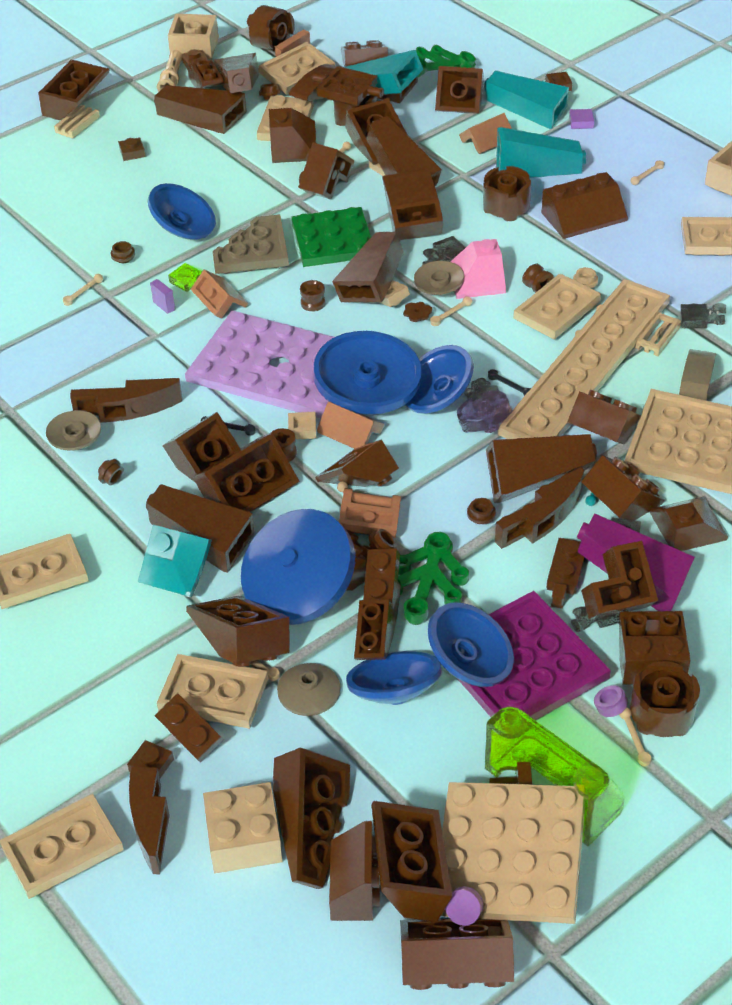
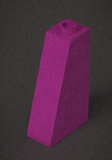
M595 513L589 524L583 522L577 535V539L581 540L577 552L605 573H607L603 553L613 546L642 541L658 601L652 604L651 607L657 611L672 610L694 561V556Z

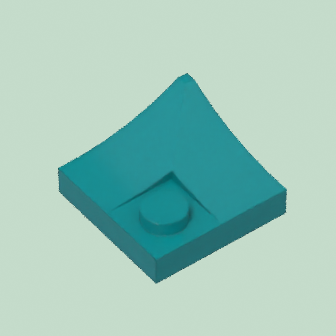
M153 525L138 583L192 597L202 574L212 540Z

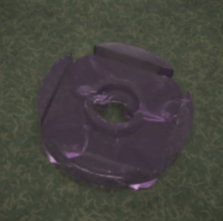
M488 391L481 393V399L473 401V398L466 400L457 410V417L462 431L466 433L483 430L485 433L497 431L500 428L499 423L503 422L513 412L506 394L501 391Z

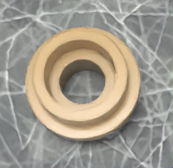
M580 268L573 276V280L591 289L598 284V276L592 268Z

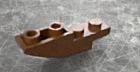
M193 49L188 51V53L182 54L183 63L188 70L189 80L194 87L207 88L223 83V77L214 62L207 59L203 50Z
M180 378L126 380L125 387L71 389L70 399L73 411L90 412L95 416H99L100 423L144 417L170 408L182 402Z
M580 467L564 474L561 478L549 484L541 486L535 491V502L529 503L522 509L497 521L495 526V543L503 549L526 537L533 544L553 531L566 519L578 502L583 490L581 481L584 479V469Z
M397 548L368 550L363 600H359L354 652L355 660H386L396 627L401 585L398 582L400 553Z

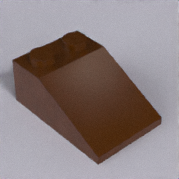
M389 98L352 108L346 112L345 128L353 144L373 165L378 164V161L366 141L369 126L373 121L389 116L407 134Z
M240 596L186 606V612L218 655L232 662L234 666H249L251 661L275 660L277 655L290 653L289 616Z

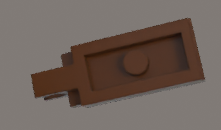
M558 538L546 586L547 590L553 591L551 607L563 609L566 594L574 595L577 592L585 557L577 552L581 541Z

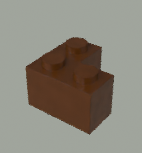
M313 142L306 155L307 162L304 171L299 176L298 188L307 193L332 200L338 180L348 183L355 160L338 149Z
M637 541L613 546L603 553L609 579L590 583L581 590L589 620L619 614V612L647 608L656 603L658 597L643 542Z

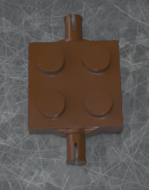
M337 66L328 74L324 75L314 72L311 76L313 82L321 83L317 87V96L327 98L328 100L344 102L348 105L358 106L366 96L372 95L381 98L384 94L383 88L375 87L377 85V75Z

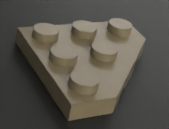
M280 214L254 218L250 221L251 226L246 230L240 229L228 239L229 243L223 248L218 246L213 250L215 274L289 266Z

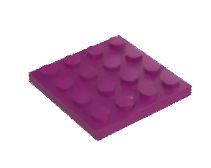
M533 590L488 614L501 626L511 643L514 663L510 674L501 683L491 687H479L459 679L458 681L500 729L509 736L608 680L611 670Z

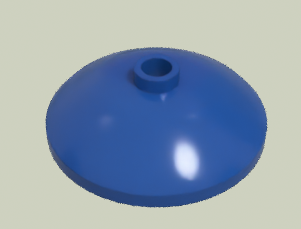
M171 183L157 185L151 190L147 200L148 208L155 221L163 229L177 237L190 240L203 239L212 233L216 225L214 212L209 204L197 193L186 187Z
M445 345L419 358L421 364L420 386L415 396L405 405L413 412L425 414L440 411L453 404L462 396L472 379L474 363L470 354L460 346Z
M454 602L439 607L431 616L428 623L430 646L439 663L451 675L474 686L491 687L501 683L510 674L514 663L511 643L501 626L487 613L472 605Z
M416 651L388 653L386 660H365L348 672L346 683L348 690L361 699L381 704L398 705L419 696L432 687L441 676L442 668L437 658L428 653Z

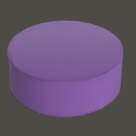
M611 685L602 688L595 695L594 705L600 715L614 717L626 709L628 698L621 687Z
M466 886L456 888L452 892V898L445 908L446 913L458 925H471L479 918L483 911V900L480 894L473 888Z

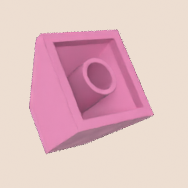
M497 239L471 242L451 261L460 266L464 272L462 285L454 291L456 299L467 296L478 297L506 293L502 253Z

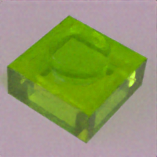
M184 263L168 275L169 283L188 292L202 271Z

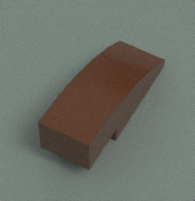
M324 64L312 69L289 91V96L305 101L322 99L323 97L317 96V87L321 83L311 80L312 73L316 72L325 75L332 72L337 66Z
M131 767L129 803L137 840L152 874L160 875L170 817L166 797L160 796L161 783L158 768Z

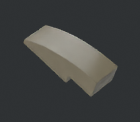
M695 349L689 350L681 379L679 395L706 401L716 353Z

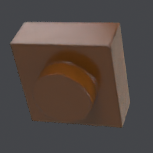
M567 72L546 74L545 82L569 87V91H572V81Z
M140 137L118 141L123 161L146 157Z
M144 740L128 762V770L130 772L131 767L158 768L159 778H161L174 760L173 751Z

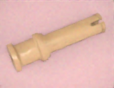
M177 50L170 52L166 69L161 72L160 80L157 83L158 92L166 85L176 86L178 84V70L182 61L181 52Z

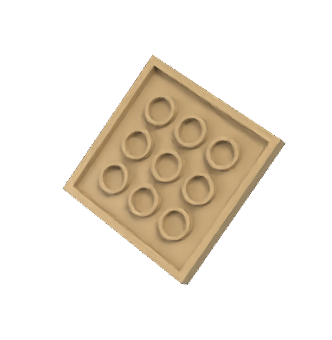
M651 389L624 462L632 463L643 474L732 494V406Z
M449 782L442 834L451 891L453 892L456 888L466 886L473 888L480 894L483 900V911L478 919L576 923L586 801L585 787ZM446 909L443 911L441 917H448Z

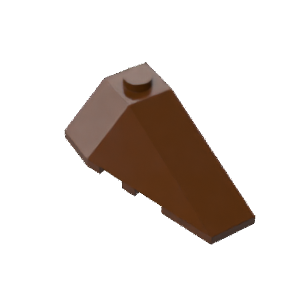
M300 747L274 758L273 794L292 882L321 889L324 886L330 865L331 840L334 838V834L340 831L342 823L339 821L342 808L347 806L350 797V765Z

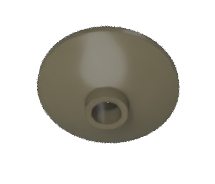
M449 261L426 263L418 268L414 274L416 287L422 292L432 295L453 292L464 281V272L461 267Z
M81 410L59 414L46 427L48 442L55 448L67 451L79 450L91 445L98 439L101 433L99 419L92 413Z
M316 663L299 664L290 668L281 676L277 686L278 698L281 704L294 714L302 716L318 715L335 705L340 696V682L337 675L324 665Z

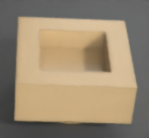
M392 280L384 300L379 303L389 307L400 304L402 299L410 295L408 287Z
M315 412L288 413V429L294 432L296 439L316 438Z

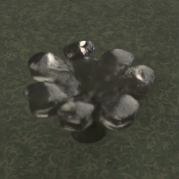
M478 378L471 382V388L465 390L464 397L467 398L469 405H474L478 402V408L485 409L487 408V402L490 404L498 402L495 395L499 394L498 386L491 385V382L486 381L485 378Z

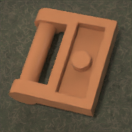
M344 488L339 523L353 533L370 535L373 531L384 529L393 538H396L401 496L385 497L353 492V489Z

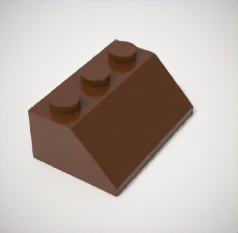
M71 59L38 92L42 116L55 120L65 118L110 73L109 68Z
M607 172L597 173L596 175L543 189L541 213L563 239L628 220L619 185Z
M273 432L255 439L193 476L204 498L247 512H251L300 482Z
M373 801L371 808L381 892L404 918L438 922L452 898L439 810Z
M439 919L438 922L400 920L403 985H410V988L416 990H425L431 988L432 984H447L449 988L461 989L468 987L469 983H484L487 987L495 988L505 986L506 982H514L513 936L508 920L477 919L473 924L467 926L458 925L451 919Z

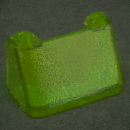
M514 707L503 708L487 721L484 769L498 778L502 771H516L517 762H530L531 768L554 785L574 786L575 790L586 798L582 843L589 847L622 813L625 796L612 778L600 766L522 710Z

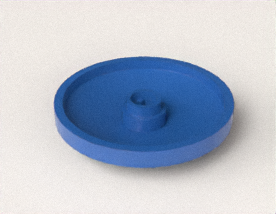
M353 331L330 339L319 349L314 359L313 378L318 391L329 402L359 414H381L404 406L415 396L420 386L421 364L412 348L394 336L376 331Z
M299 509L276 517L256 534L244 555L241 566V585L245 598L289 616V625L306 623L320 617L340 600L352 579L355 567V549L352 539L347 530L334 517L323 511Z

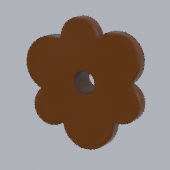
M412 302L407 303L403 315L409 317L411 322L427 320L429 314L432 313V307L425 305L424 302H417L416 304Z

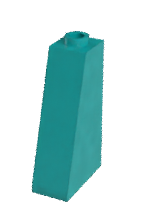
M416 50L344 67L377 75V85L375 87L383 88L384 94L401 93L423 71Z
M496 70L484 83L486 101L549 129L553 128L568 107L569 87Z
M503 127L497 128L496 168L499 167V171L506 170V166H514L525 170L529 174V178L582 174V166L586 164V151L582 150L579 141Z

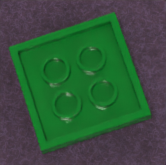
M349 207L341 210H326L319 213H304L291 216L292 227L303 267L351 261L371 238L362 207Z

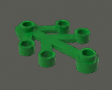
M433 45L430 51L420 46L416 48L423 67V71L417 77H421L427 71L439 70V66L474 68L476 65L475 56L467 51H461L457 55L443 49L439 45ZM427 58V59L432 60V61H434V62H429V63H427V62L425 61V59Z
M443 532L429 534L424 541V547L406 555H400L399 564H406L403 566L399 565L398 574L400 576H398V582L401 585L400 595L403 593V587L420 580L415 597L407 599L404 603V617L412 625H420L428 617L427 598L433 582L444 594V604L462 603V592L454 588L438 568L441 560L451 571V582L457 586H463L468 583L469 570L461 566L452 555L453 543L449 536ZM428 558L426 564L411 570V564Z

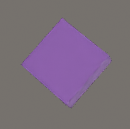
M592 109L569 110L571 129L594 128Z
M158 279L150 282L153 303L167 314L175 311L173 290Z

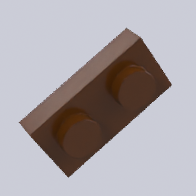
M178 693L154 715L200 763L224 740Z

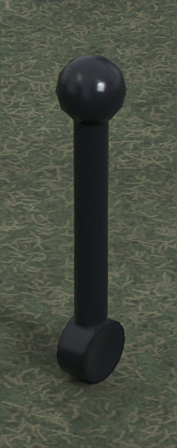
M495 369L488 371V379L498 380L522 392L524 396L531 389L524 388L498 375V371Z
M208 416L202 417L200 421L207 418ZM224 422L228 429L244 431L248 436L255 434V426L252 424L241 426Z

